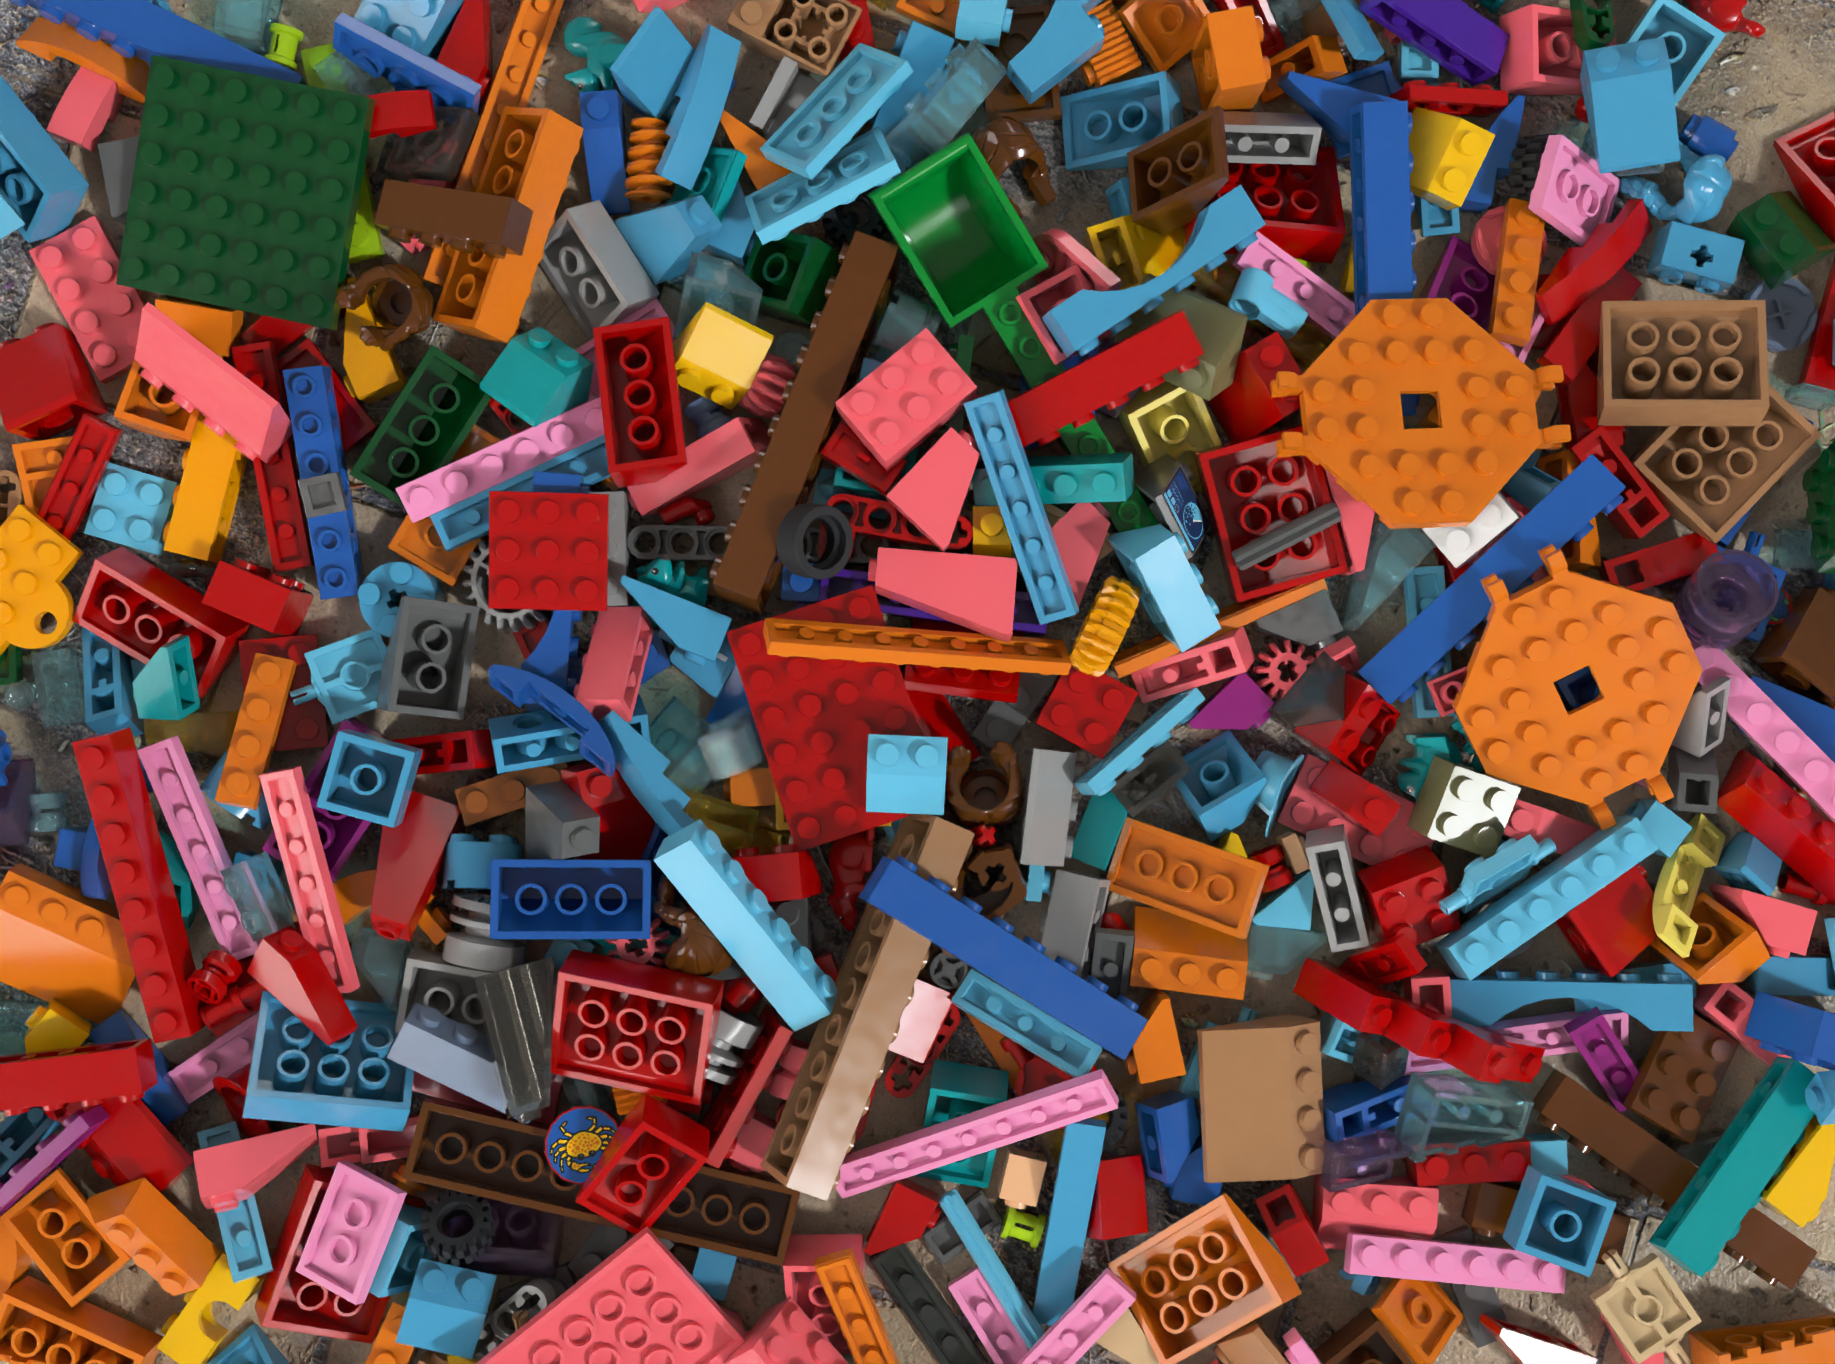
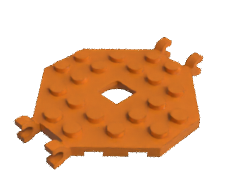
M1448 298L1371 299L1302 375H1297L1295 372L1278 371L1276 373V380L1270 382L1271 398L1299 396L1303 434L1299 432L1282 433V440L1276 441L1277 457L1305 455L1317 466L1321 464L1337 478L1335 481L1359 503L1361 501L1366 503L1379 515L1378 519L1389 529L1467 527L1536 449L1559 450L1562 448V442L1572 440L1570 425H1555L1538 429L1534 390L1552 391L1555 388L1554 383H1560L1564 380L1562 365H1549L1531 370ZM1428 393L1437 400L1440 428L1404 429L1400 394Z
M1550 544L1538 550V554L1549 576L1511 595L1508 594L1501 578L1498 579L1495 573L1480 579L1492 605L1486 617L1487 625L1480 642L1477 641L1466 668L1467 676L1461 691H1457L1452 707L1483 771L1488 776L1584 803L1587 805L1595 823L1598 822L1600 829L1604 831L1617 825L1603 799L1616 791L1644 779L1649 794L1651 796L1655 795L1660 804L1674 797L1660 769L1703 670L1672 602L1661 597L1647 595L1634 591L1631 588L1594 579L1568 570L1562 551L1560 549L1556 550L1555 546ZM1589 666L1600 690L1599 695L1596 699L1572 711H1566L1553 682Z

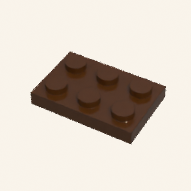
M1051 4L1010 7L1008 9H1013L1009 33H1001L999 47L978 43L986 122L999 116H1009L1022 123L1059 120L1062 115L1059 83L1030 105L1007 76L1008 63L1034 38L1048 18Z
M1693 1014L1694 1032H1657L1623 1104L1624 1107L1679 1140L1693 1144L1740 1044L1739 1041Z

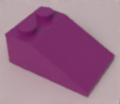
M1453 235L1449 239L1417 299L1448 298L1488 332L1495 275L1490 274L1478 264L1470 244Z

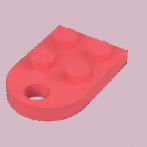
M1053 228L1033 239L1049 266L1034 276L1038 285L1077 264L1093 291L1120 290L1122 280L1067 232Z

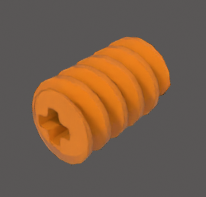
M643 117L630 121V127L634 132L629 135V143L633 147L627 151V156L632 161L626 166V172L631 176L625 180L624 184L626 189L630 191L624 195L627 199L647 203H657L672 199V194L662 190V186L672 185L673 182L655 173V169L667 146L666 142L670 139V136L665 134L669 124L663 120Z

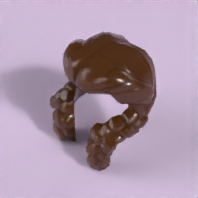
M999 116L988 120L970 133L998 182L1000 176L1011 165L1012 161L1026 159V167L1023 169L1024 179L1028 181V189L1033 193L1035 200L1038 201V205H1049L1051 201H1055L1057 195L1050 185L1051 182L1048 178L1045 151L1042 147H1039L1040 145L1034 139L1027 125L1009 116ZM1008 197L1018 216L1022 218L1023 214L1019 206L1014 204L1012 199Z
M399 263L374 266L370 270H366L358 279L345 285L343 290L336 295L340 308L356 310V308L365 303V297L374 285L373 310L385 328L362 325L360 327L362 333L359 338L366 346L380 347L385 352L392 349L399 341L407 339L409 335L426 331L430 327V320L433 318L436 310L435 299L428 289L424 287L419 273Z
M998 741L995 744V748L990 751V755L994 763L1003 770L1005 776L998 771L986 769L983 771H972L962 778L969 767L971 751L967 750L963 745L954 746L947 758L946 789L948 790L947 796L950 802L951 813H954L957 819L969 828L982 824L984 826L992 825L996 827L1009 824L1015 818L1019 808H1022L1024 804L1022 795L1023 781L1019 771L1018 754L1014 753L1010 744Z
M662 876L659 884L656 886L657 899L653 905V910L665 923L681 929L682 935L673 942L669 952L665 955L666 967L669 970L702 977L716 975L727 969L734 958L694 909H691L690 904L684 897L683 905L687 909L674 906L675 886L667 876Z

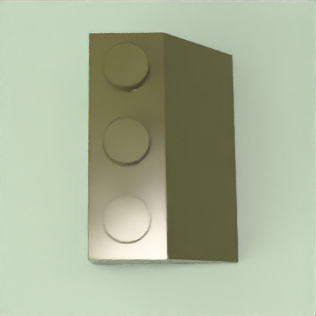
M1150 273L1147 274L1140 285L1145 284L1146 282L1156 278L1157 276H1154ZM1170 288L1161 294L1165 302L1147 314H1144L1141 308L1131 314L1129 317L1133 323L1116 334L1114 344L1184 308L1205 351L1204 354L1198 356L1201 363L1181 374L1175 368L1162 376L1165 381L1209 401L1233 383L1248 316L1187 289H1183L1176 294L1173 288Z

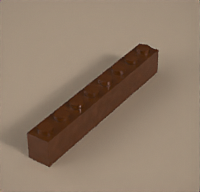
M1556 1069L1553 1070L1529 1105L1540 1113L1536 1120L1555 1133L1559 1128L1569 1133L1571 1136L1567 1142L1584 1154L1588 1155L1590 1150H1593L1602 1158L1598 1164L1617 1177H1619L1621 1172L1630 1176L1633 1180L1629 1185L1648 1199L1654 1193L1664 1200L1660 1207L1666 1212L1670 1211L1699 1169L1569 1076ZM1755 1207L1749 1209L1740 1222L1739 1232L1733 1239L1726 1242V1246L1722 1251L1742 1265L1746 1260L1752 1262L1757 1266L1753 1273L1773 1287L1779 1281L1792 1290L1818 1252Z

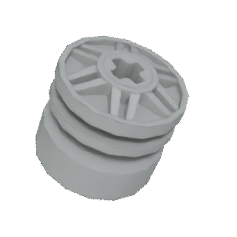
M491 891L454 893L452 904L468 911H452L449 918L451 921L465 926V931H450L446 933L442 959L451 964L478 970L507 973L522 971L527 947L525 943L516 939H490Z
M721 1004L706 1079L725 1085L734 1083L738 1075L734 1068H741L745 1060L733 1047L749 1050L753 1048L764 1028L763 1023L750 1012L746 1015L741 1011L734 1015Z

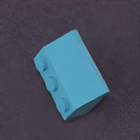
M1161 524L1115 533L1108 537L1129 581L1132 582V585L1140 588V602L1154 629L1182 653L1222 629L1215 616L1219 613V609L1211 596L1204 594L1200 586L1204 582L1203 577L1193 563L1189 564L1184 554L1188 551V547L1177 531L1172 533Z

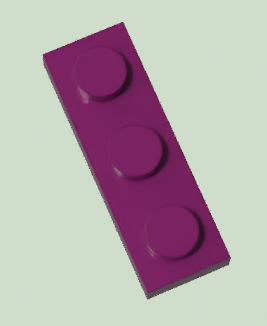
M1596 1006L1563 1025V1027L1617 1111L1621 1113L1628 1109L1623 1104L1635 1081L1638 1070Z

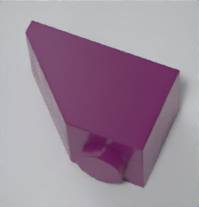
M1244 672L1234 675L1197 709L1198 713L1184 724L1188 729L1248 730L1252 726L1256 730L1271 716L1268 709L1275 703Z

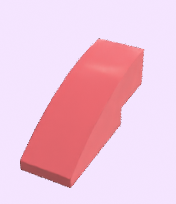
M81 66L58 103L46 131L62 141L94 153L106 122H115L125 96L118 92L117 82Z
M419 1114L408 1115L403 1132L317 1125L321 1168L336 1166L338 1161L368 1164L408 1157Z

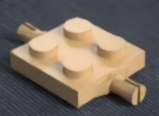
M1616 1249L1607 1251L1609 1255L1604 1253L1602 1260L1605 1261L1614 1276L1609 1283L1591 1294L1590 1298L1631 1358L1637 1364H1640L1653 1354L1666 1351L1674 1364H1683L1682 1361L1685 1364H1690L1691 1359L1684 1352L1679 1341H1681L1688 1330L1702 1322V1320L1660 1258L1652 1252L1635 1265L1627 1267Z

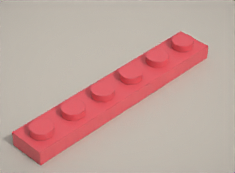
M301 766L261 774L259 778L303 938L317 949L341 994L353 992L360 987L302 768Z

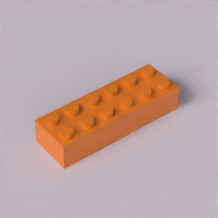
M504 107L476 192L511 197L533 210L523 254L519 256L506 253L505 259H500L482 253V249L474 248L472 254L456 250L432 319L433 321L469 337L506 344L514 337L519 329V319L525 302L531 293V284L537 266L543 258V248L550 228L556 219V210L561 195L567 187L568 175L574 157L579 151L580 139L584 128L551 109Z

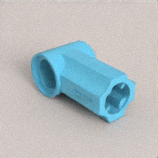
M1254 267L1244 269L1230 297L1228 307L1247 315V320L1258 319L1274 331H1278L1286 339L1296 335L1307 318L1308 313L1306 309L1273 288L1274 280L1267 272Z

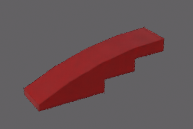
M1629 199L1613 223H1599L1583 247H1571L1566 250L1535 295L1546 325H1555L1584 303L1609 281L1637 251L1653 230L1643 199Z

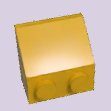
M1415 107L1411 113L1413 126L1409 135V151L1412 152L1414 159L1413 171L1410 174V190L1414 195L1447 211L1462 206L1495 138V134L1462 118Z
M705 302L673 342L678 385L732 410L749 391L773 342L774 335Z

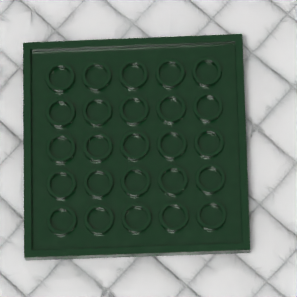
M152 55L116 284L337 330L340 307L337 303L336 295L343 290L376 100L370 97Z

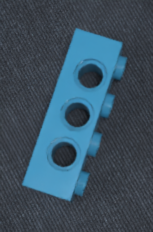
M638 694L632 720L627 723L651 743L647 712L641 696ZM547 710L488 719L493 755L498 774L585 759L580 755V739L582 737Z

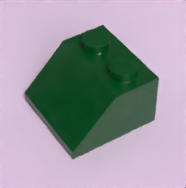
M1790 190L1769 193L1741 210L1725 232L1727 236L1745 240L1742 251L1743 256L1771 290L1835 251L1834 243Z

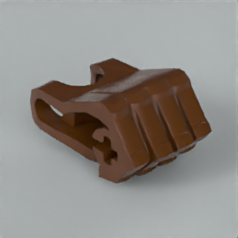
M1002 843L975 850L963 862L957 877L958 887L952 897L960 901L962 896H964V876L967 872L971 870L977 873L981 884L984 886L989 878V868L998 866L1000 874L992 876L988 883L990 889L985 893L970 898V900L983 907L980 915L992 921L994 916L999 918L1022 902L1027 895V882L1023 878L1012 845L1010 843ZM942 949L945 955L953 956L952 954Z

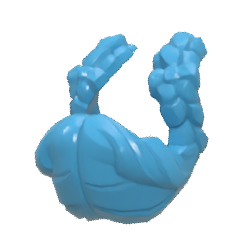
M1679 141L1681 156L1679 162L1686 173V178L1683 182V198L1674 206L1666 203V199L1659 192V185L1639 178L1638 176L1620 179L1621 184L1618 191L1620 194L1630 196L1633 199H1643L1648 212L1659 220L1666 219L1670 222L1675 221L1686 225L1705 222L1717 216L1732 186L1731 172L1725 167V158L1719 154L1698 156L1695 152L1690 151L1688 146L1683 145L1681 141Z

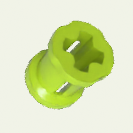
M271 23L269 31L272 33L268 54L263 55V57L292 71H296L295 55L298 42L303 41L304 33L285 24Z
M1008 1206L1004 1214V1222H1002L999 1236L1004 1239L1010 1236L1029 1242L1030 1247L1036 1249L1043 1234L1046 1215L1039 1214L1034 1216ZM1020 1223L1029 1226L1030 1229L1015 1226V1224Z

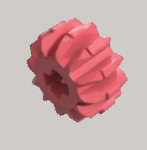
M767 353L749 391L739 401V405L747 409V412L771 419L782 409L784 404L782 395L788 380H795V366L779 355Z
M1283 640L1280 649L1274 642L1267 644L1270 656L1263 652H1259L1256 655V658L1264 666L1252 667V673L1263 674V679L1255 683L1259 688L1266 685L1269 686L1265 694L1270 699L1278 692L1280 704L1287 703L1289 694L1294 701L1302 700V693L1299 687L1305 691H1312L1313 685L1305 679L1306 677H1316L1318 675L1317 670H1307L1306 665L1315 661L1314 656L1310 655L1301 658L1305 646L1298 644L1292 651L1290 640ZM1289 664L1288 672L1292 676L1291 678L1281 680L1282 672L1277 669L1278 665Z
M657 917L651 923L650 939H646L647 945L642 949L644 953H641L639 948H632L631 942L634 939H606V942L609 944L617 945L616 948L607 952V956L615 957L619 955L622 960L651 966L653 963L658 967H662L665 964V960L659 953L666 954L669 952L671 945L661 943V940L668 938L671 932L670 930H664L658 933L656 928L661 925L663 920Z

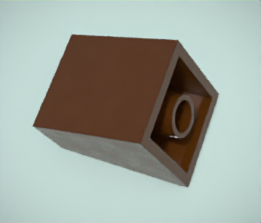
M1819 586L1806 588L1800 592L1792 602V610L1781 623L1774 625L1748 659L1787 690L1823 705H1835V592L1827 587Z

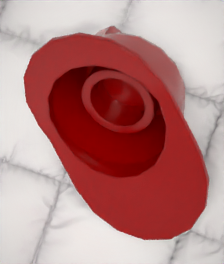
M251 1063L238 1069L227 1078L215 1076L212 1080L214 1088L224 1100L233 1120L236 1121L238 1128L247 1138L273 1133L268 1120L242 1118Z

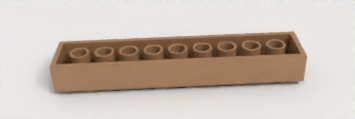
M914 814L902 818L887 858L895 861L899 855L918 867L915 872L916 875L926 881L930 875L951 887L947 894L953 896L958 887L957 877L963 862L971 855L973 848L972 840L975 833L934 815ZM867 903L836 979L835 985L838 993L832 1013L820 1019L807 1055L798 1072L760 1165L785 1187L825 1201L828 1200L830 1192L838 1185L842 1162L845 1155L851 1151L854 1145L855 1130L859 1120L869 1108L870 1093L875 1081L880 1078L884 1071V1058L890 1043L894 1042L900 1030L899 1021L903 1011L913 999L915 992L914 984L919 971L925 967L929 958L928 949L931 941Z

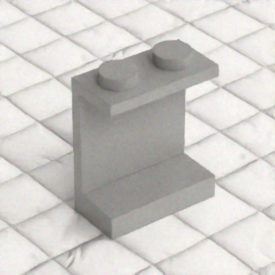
M784 56L749 121L751 129L768 140L816 90L820 83L799 73L798 63ZM863 126L856 133L859 134Z

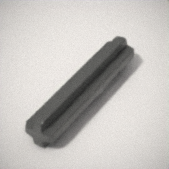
M1329 502L1234 550L1232 558L1240 570H1245L1340 522L1342 519L1341 513L1335 503Z

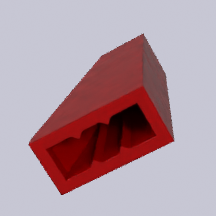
M411 791L402 824L394 828L382 826L370 912L373 930H376L380 936L390 940H397L398 938L407 941L411 940L443 871L447 842H450L451 834H460L464 825L462 813L458 805Z

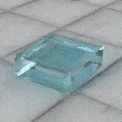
M1801 383L1787 389L1784 399L1791 405L1819 412L1835 406V390Z

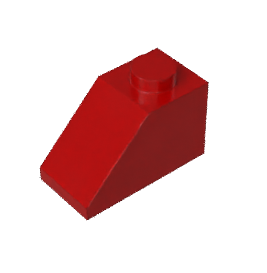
M1333 759L1327 762L1308 788V790L1365 833L1376 837L1381 835L1401 808V805L1372 783Z
M906 1178L893 1182L864 1242V1252L873 1255L921 1238L926 1227L933 1229L941 1212V1208L937 1206L938 1194Z

